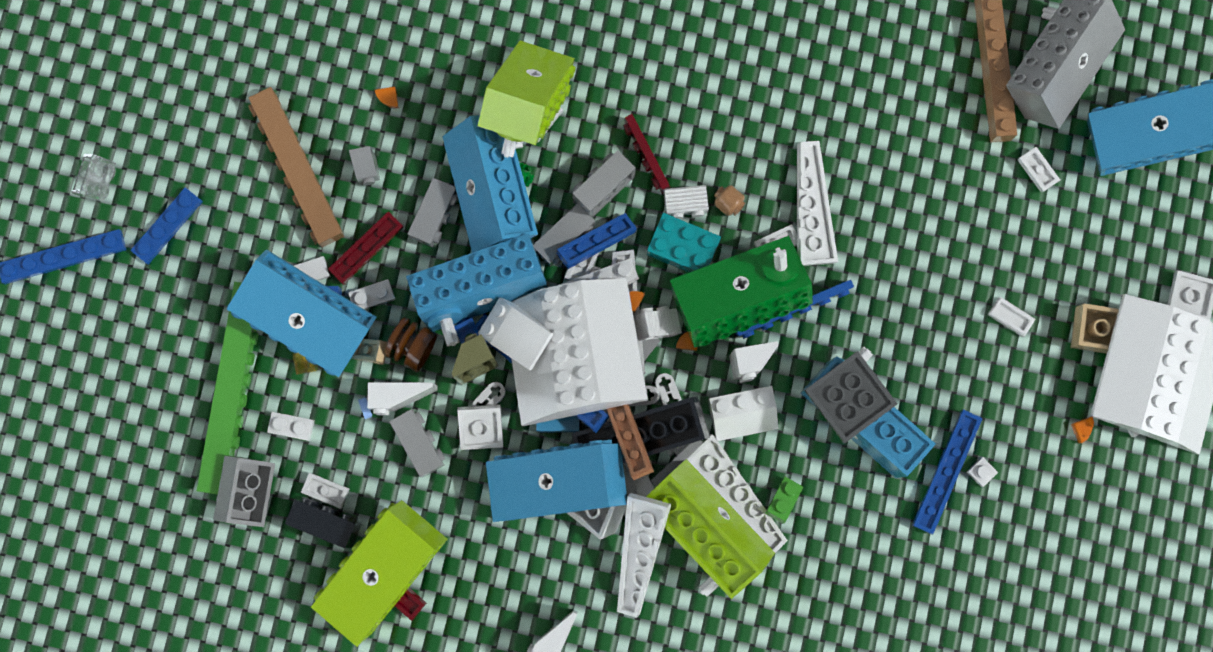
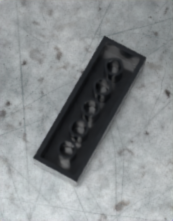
M698 396L633 415L648 456L710 438ZM611 422L603 424L597 433L590 428L572 433L574 444H585L597 440H612V444H619ZM622 453L623 463H626V461H625V459H624V456H623V453Z

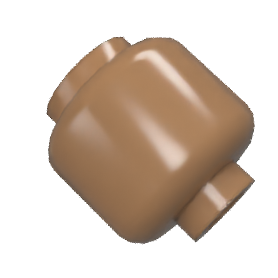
M732 185L726 188L720 187L714 195L717 198L714 203L715 206L726 216H731L732 214L736 216L746 204L744 202L745 196Z

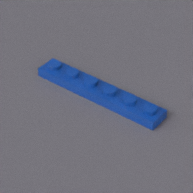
M120 229L0 262L1 282L9 284L126 251L122 231Z
M852 280L813 295V304H810L805 309L791 311L786 316L775 317L765 324L754 325L743 332L738 331L735 335L736 337L742 335L743 339L754 335L753 330L761 327L763 331L773 327L772 322L778 319L782 323L793 318L792 313L799 311L801 315L812 310L811 305L818 303L819 306L831 302L830 297L837 295L838 298L848 295L850 294L849 289L854 287Z
M964 409L961 410L912 526L931 535L934 534L983 418Z

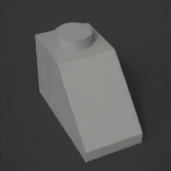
M370 146L349 150L356 179L360 184L372 185L375 184V181L380 180L376 155Z

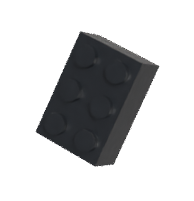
M311 498L295 499L285 522L286 525L344 549L353 547L362 525L357 522V517L349 514H342L341 516L337 514L339 510L324 505L320 507L318 506L319 502Z

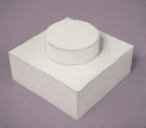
M981 457L967 471L980 487H984L998 473L984 457Z

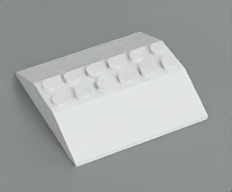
M626 278L575 281L539 289L512 301L553 333L552 338L532 370H528L512 359L521 426L648 400Z
M1123 294L1090 416L1194 454H1200L1213 404V322L1170 305Z

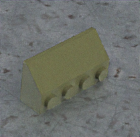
M476 333L465 338L466 342L461 344L451 373L453 378L461 385L499 367L482 334L478 336Z

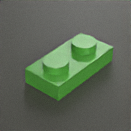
M785 476L765 514L784 524L803 486Z

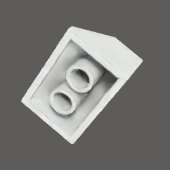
M778 341L734 349L729 355L733 379L744 383L752 381L754 377H757L756 375L763 369L778 347Z
M772 386L708 399L717 441L778 429L777 407Z

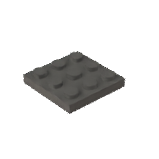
M858 351L804 390L843 443L852 439L897 405V402Z

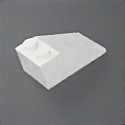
M501 297L478 332L491 345L528 370L533 369L553 336L552 332L521 307Z
M368 383L367 408L376 415H389V411H397L437 391V386L434 383Z
M627 505L569 512L567 514L601 540L616 533Z
M573 610L539 638L535 645L530 644L527 652H561L578 611Z

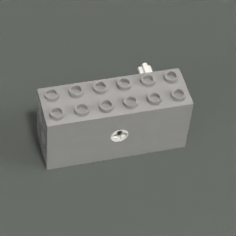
M1063 0L1058 9L1051 7L1043 8L1042 18L1050 21L1006 84L1025 119L1058 129L1061 127L1125 31L1112 0Z

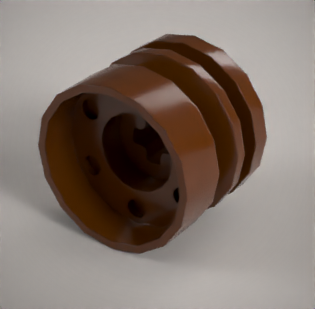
M404 317L392 331L384 355L387 358L394 356L395 362H399L406 356L404 366L417 373L427 361L436 343L438 333L424 327L417 334L418 323L413 322L410 325L411 319Z

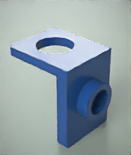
M472 318L462 319L454 326L461 344L465 342L467 334H475L471 330L475 325Z

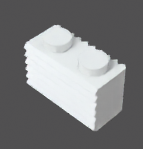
M706 185L664 189L665 210L668 215L678 219L684 218L685 215H692L693 218L703 217L704 213H707L709 210Z
M669 306L656 308L657 311H653V308L640 310L641 314L634 316L638 340L666 338L681 334L677 309H669Z

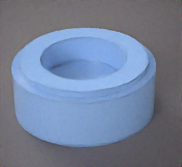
M365 397L359 399L358 402L364 418H371L373 415L371 410L367 408V399Z

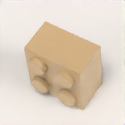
M1084 303L1075 307L1071 348L1107 354L1119 309Z

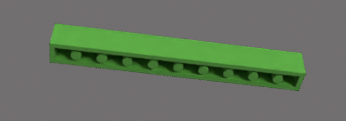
M234 282L231 300L242 284L241 282ZM230 311L196 490L211 494H218L224 457H234L235 449H238L240 444L238 431L243 426L244 417L241 414L243 407L247 404L246 386H249L251 382L249 370L255 359L253 347L258 342V333L250 326V323L243 319L235 318Z

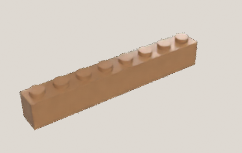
M974 0L990 143L1011 141L1017 136L1013 97L1006 87L1011 75L1002 0Z
M269 87L248 97L251 102L248 105L253 116H257L260 121L257 123L262 135L266 133L269 139L266 141L270 152H275L277 156L275 163L280 171L283 170L286 175L283 178L288 189H293L295 195L292 198L296 206H301L304 212L301 214L305 225H310L312 229L310 236L315 244L319 243L323 248L345 237L275 91Z

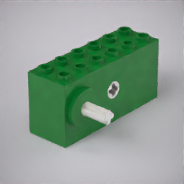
M789 235L670 280L674 301L694 348L698 346L704 347L714 340L725 339L738 331H746L754 325L765 324L770 319L786 316L791 311L805 309L810 304H813L811 280Z

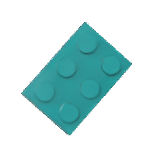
M663 213L646 255L690 273L710 265L721 236Z

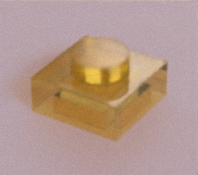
M299 353L292 354L296 375L318 371L317 364H311Z

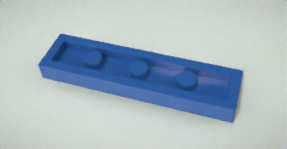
M185 187L130 251L149 265L203 201Z
M624 213L558 248L556 254L567 269L636 233L637 228L627 214Z

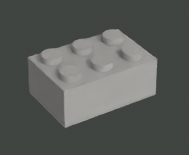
M618 150L614 154L612 152L604 158V164L600 168L595 167L588 174L589 178L584 183L580 181L573 188V203L575 205L578 203L592 218L635 177L636 168Z
M225 456L213 520L264 527L275 463Z

